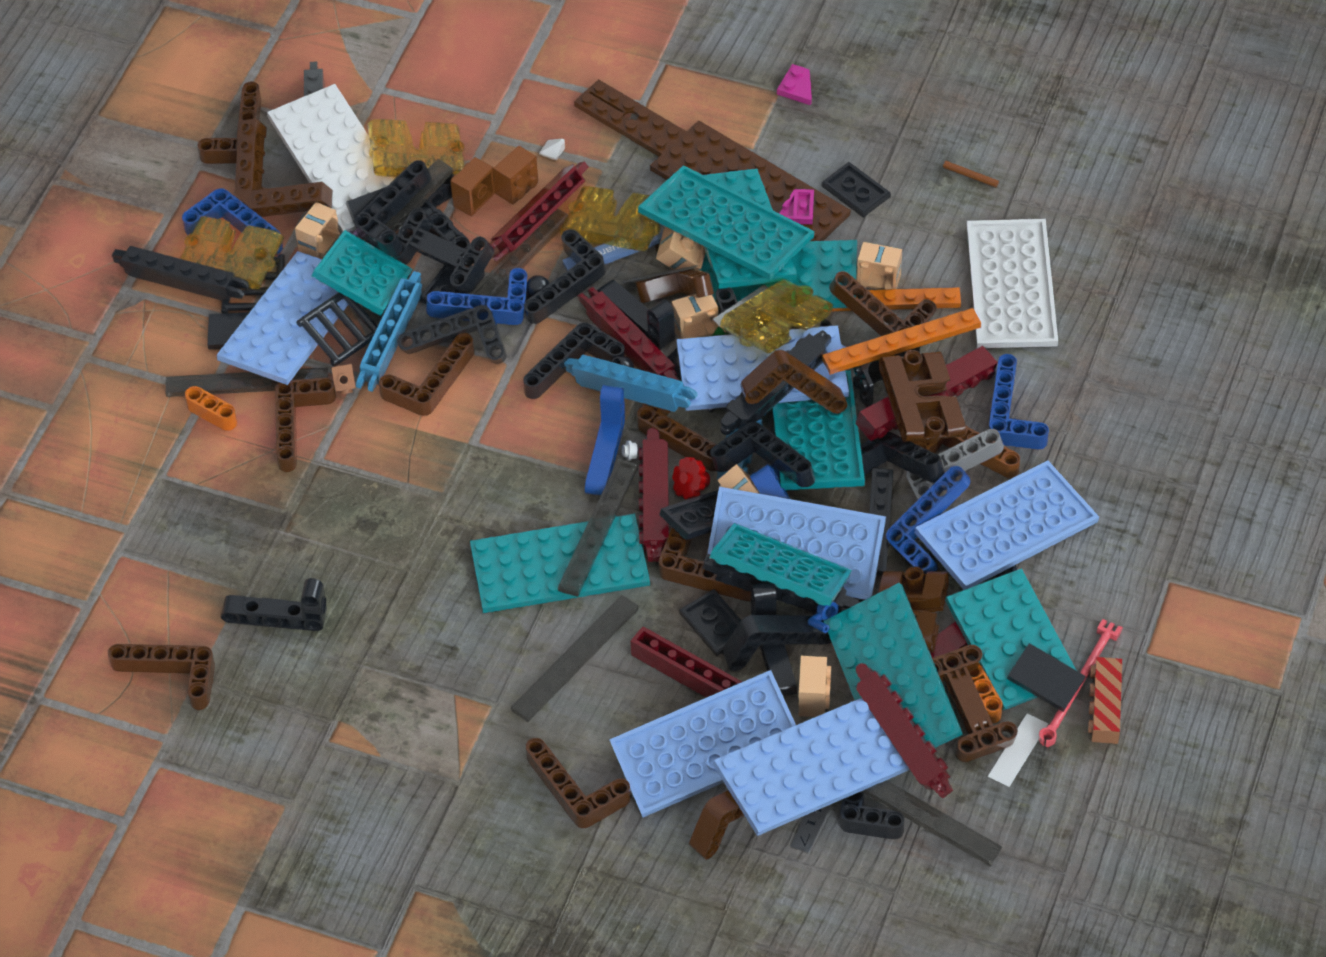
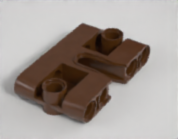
M909 350L905 353L904 357L899 355L880 357V373L903 442L925 440L928 443L934 444L941 438L965 436L966 425L957 397L929 396L946 391V383L950 381L941 352L920 354L918 351Z
M919 567L908 568L905 573L903 571H884L878 593L897 583L903 586L930 653H933L940 628L936 624L937 613L933 612L943 611L949 586L948 572L928 571L927 574H924L923 570Z

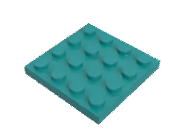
M344 230L314 269L311 276L381 316L388 307L400 279H408L413 269Z

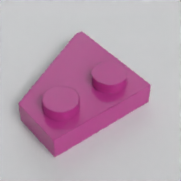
M792 64L777 88V95L811 105L810 69Z
M794 189L790 198L782 205V210L779 214L799 224L813 225L814 190Z

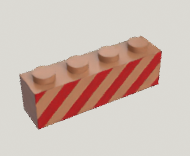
M1096 657V663L1091 665L1090 678H1094V683H1090L1089 696H1093V702H1089V715H1093V720L1088 722V733H1092V742L1118 744L1121 714L1122 659Z

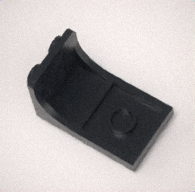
M920 347L911 349L920 353ZM907 351L901 352V353H898V354H895V355H892V356H898V355H899L900 357H904V355H905V353H906ZM879 360L853 367L855 373L853 384L860 391L862 404H866L867 407L873 405V384L883 380L879 369Z

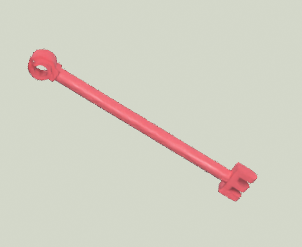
M1102 619L1097 628V633L1101 637L1080 671L1086 677L1065 711L1062 712L1058 709L1050 725L1040 730L1039 742L1043 746L1045 744V747H1050L1055 744L1056 730L1088 677L1091 665L1096 663V657L1100 656L1109 638L1117 641L1123 627L1118 626L1113 631L1115 624L1110 622L1108 627L1105 628L1107 620Z

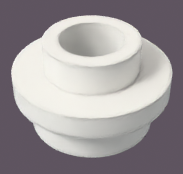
M626 441L625 445L622 446V456L625 457L626 461L637 458V444L632 443V441Z

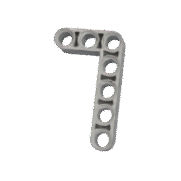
M989 429L938 455L941 458L945 472L953 466H959L966 471L1000 454L1004 449V444L999 432L995 429ZM907 472L908 482L918 500L934 483ZM932 505L927 506L925 511L930 510Z

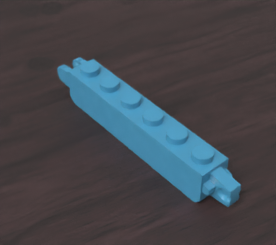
M413 271L409 280L405 278L400 279L361 361L360 374L356 381L357 388L361 389L364 382L367 381L369 382L368 391L373 392L376 385H379V380L384 376L398 347V337L405 332L422 295L421 273Z
M582 355L579 359L569 358L564 363L566 371L575 376L576 382L582 387L601 391L603 385L624 388V398L673 412L678 407L688 408L691 404L689 399L694 400L698 396L694 389L684 386L683 381L587 355Z

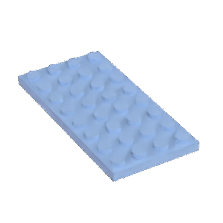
M297 251L218 352L217 360L288 385L318 345L302 326L299 327L296 324V321L338 293L335 289L311 276L322 259ZM344 299L337 303L343 311L348 306ZM330 308L323 312L332 324L338 319ZM315 317L310 323L324 338L328 330Z
M838 326L677 339L681 381H683L684 386L690 387L698 393L694 400L689 399L691 404L688 408H685V411L726 407L731 400H735L740 396L742 392L741 381L768 356L777 350H791L800 338H805L809 333L814 336L823 330L831 336V342L825 348V354L842 349ZM824 363L814 370L840 387L844 397H849L845 370L830 375ZM794 388L778 403L812 399Z
M1046 461L915 527L914 533L957 583L966 590L1097 523L1099 516L1049 461Z
M719 487L707 554H711L712 549L730 527L736 523L852 570L849 579L843 586L846 589V595L866 600L873 595L886 516Z
M770 670L609 740L626 780L630 784V789L641 815L645 817L724 783L713 766L715 759L796 726Z
M862 698L717 758L713 762V766L757 836L909 771V767Z

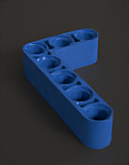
M226 189L214 190L182 215L185 233L189 236L200 234L222 217L268 254L277 255L283 250L279 230Z
M515 268L510 271L507 298L440 291L430 292L427 295L426 313L433 318H446L468 309L485 305L493 313L497 324H521L524 319L527 272L521 268ZM482 312L479 315V319H487L488 312Z
M1003 354L998 360L989 429H995L999 432L1005 446L1043 449L1048 444L1049 428L1045 423L1009 419L1017 360L1011 354Z
M603 385L600 393L601 424L585 482L586 494L600 496L607 495L625 424L624 388Z
M767 464L750 475L760 494L790 499L785 489L781 488L779 471L772 465Z
M953 466L948 469L886 533L888 542L913 567L921 568L924 574H927L928 571L937 572L938 566L931 556L914 541L918 537L914 533L915 527L941 515L968 488L970 477L959 466ZM962 475L961 479L955 482L956 477ZM947 490L946 494L940 497L941 492ZM932 505L930 510L925 511L927 506ZM917 520L915 525L910 526L912 521ZM898 535H902L900 540L895 541ZM915 548L914 553L908 555L909 551ZM925 562H929L927 567L922 568Z

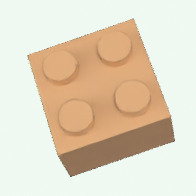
M801 656L799 716L817 717L824 714L825 709L830 707L831 666H827V657Z

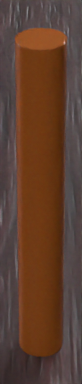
M945 161L943 164L945 169L995 188L999 184V180L949 161Z

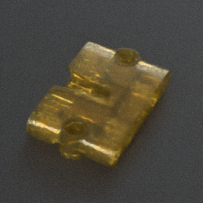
M373 119L367 124L370 140L368 153L372 158L373 170L377 176L397 177L416 160H422L426 164L431 174V179L445 172L456 175L465 166L463 157L465 146L461 141L459 127L456 124L425 122L424 131L421 132L420 150L413 146L411 133L404 120Z
M584 186L576 200L569 204V214L560 229V234L562 235L568 229H573L587 242L592 244H607L625 249L646 251L653 237L660 233L661 228L658 222L638 213V206L650 195L632 193L621 207L618 215L614 217L617 200L614 199V190Z
M201 216L193 233L185 238L184 243L186 247L180 259L232 272L235 274V277L249 282L250 286L248 288L260 289L267 272L275 267L276 263L273 257L277 254L284 237L277 231L248 225L231 250L236 231L231 229L230 221Z
M783 279L725 314L720 326L726 332L738 337L740 344L743 346H754L766 353H771L792 340L789 336V328L793 326L807 331L826 319L831 314L833 306L831 302L817 295L813 296V289L811 287L798 286Z

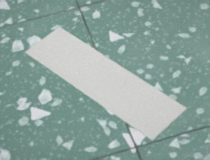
M1026 714L1017 728L1018 732L1013 745L1004 749L988 777L1010 787L1039 740L1040 730L1047 727L1048 723Z

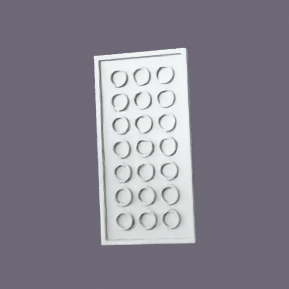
M333 84L267 112V117L309 183L324 182L333 190L332 209L336 210L338 227L340 232L343 233L344 230L348 232L356 230L345 202L387 187L396 177L337 86Z
M1046 219L967 221L973 309L981 321V328L975 329L977 348L981 346L984 348L1058 346Z

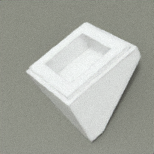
M548 140L539 152V155L557 161L565 149V140Z

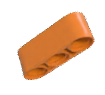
M197 386L189 387L185 391L186 403L190 412L225 431L233 430L237 426L235 409L231 404Z
M979 664L977 669L969 673L971 676H976L972 677V680L992 723H997L1002 715V700L984 669Z

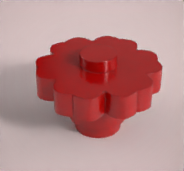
M693 457L680 459L679 466L674 467L672 480L675 482L673 489L677 496L689 500L698 497L700 491H703L710 483V475L706 472L702 461L695 460Z

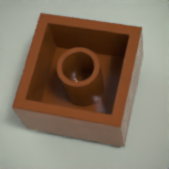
M517 146L493 167L495 194L512 205L522 199L538 183L537 157L523 147Z
M474 157L465 164L458 174L452 177L453 207L472 217L495 194L493 166Z

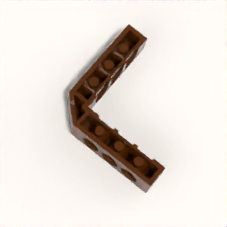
M257 119L239 121L235 194L249 208L261 217L309 211L315 202L332 208L333 190L324 182L263 189L264 138H266L267 127Z

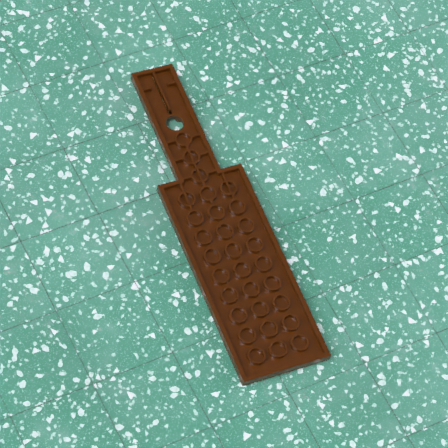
M599 79L574 101L576 108L657 155L658 158L650 165V171L665 180H668L683 165L702 175L758 169L772 209L777 213H780L782 205L790 198L794 189L814 190L813 225L801 224L815 231L814 238L811 241H824L851 214V210L703 122L698 120L688 131H685ZM628 113H633L637 115L638 118L636 120L630 119L625 121L623 119V116Z

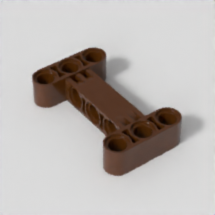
M968 645L932 658L941 682L945 681L969 734L960 738L955 750L956 757L962 762H969L1013 745L1018 732L1016 725L1009 721L993 725L969 673L978 668L982 658V650L976 645ZM973 655L976 660H969L966 656ZM952 662L956 667L951 668L946 663ZM1001 732H1009L1011 737H1004ZM988 739L991 744L986 745L981 740ZM968 746L971 752H965L961 747Z

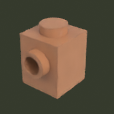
M352 364L331 367L335 391H340L341 394L352 393V389L356 388ZM342 376L348 378L347 383L341 381Z

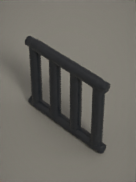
M279 254L278 257L236 258L233 255H228L225 271L233 273L234 265H277L276 272L234 273L235 277L244 280H275L285 268V255ZM248 287L247 290H240H242L244 295H264L269 287ZM230 300L227 302L222 301L221 313H228V311H251L257 303H230Z
M339 292L296 321V324L299 327L302 326L331 359L330 363L333 367L368 345L378 327L357 302ZM344 299L372 332L364 336L337 303ZM330 308L358 342L351 346L323 312ZM317 317L345 351L337 355L311 325L310 321Z

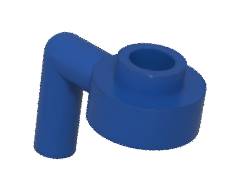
M832 602L830 606L819 604L817 613L808 619V624L823 633H827L829 625L821 622V620L825 621L838 614L837 603Z

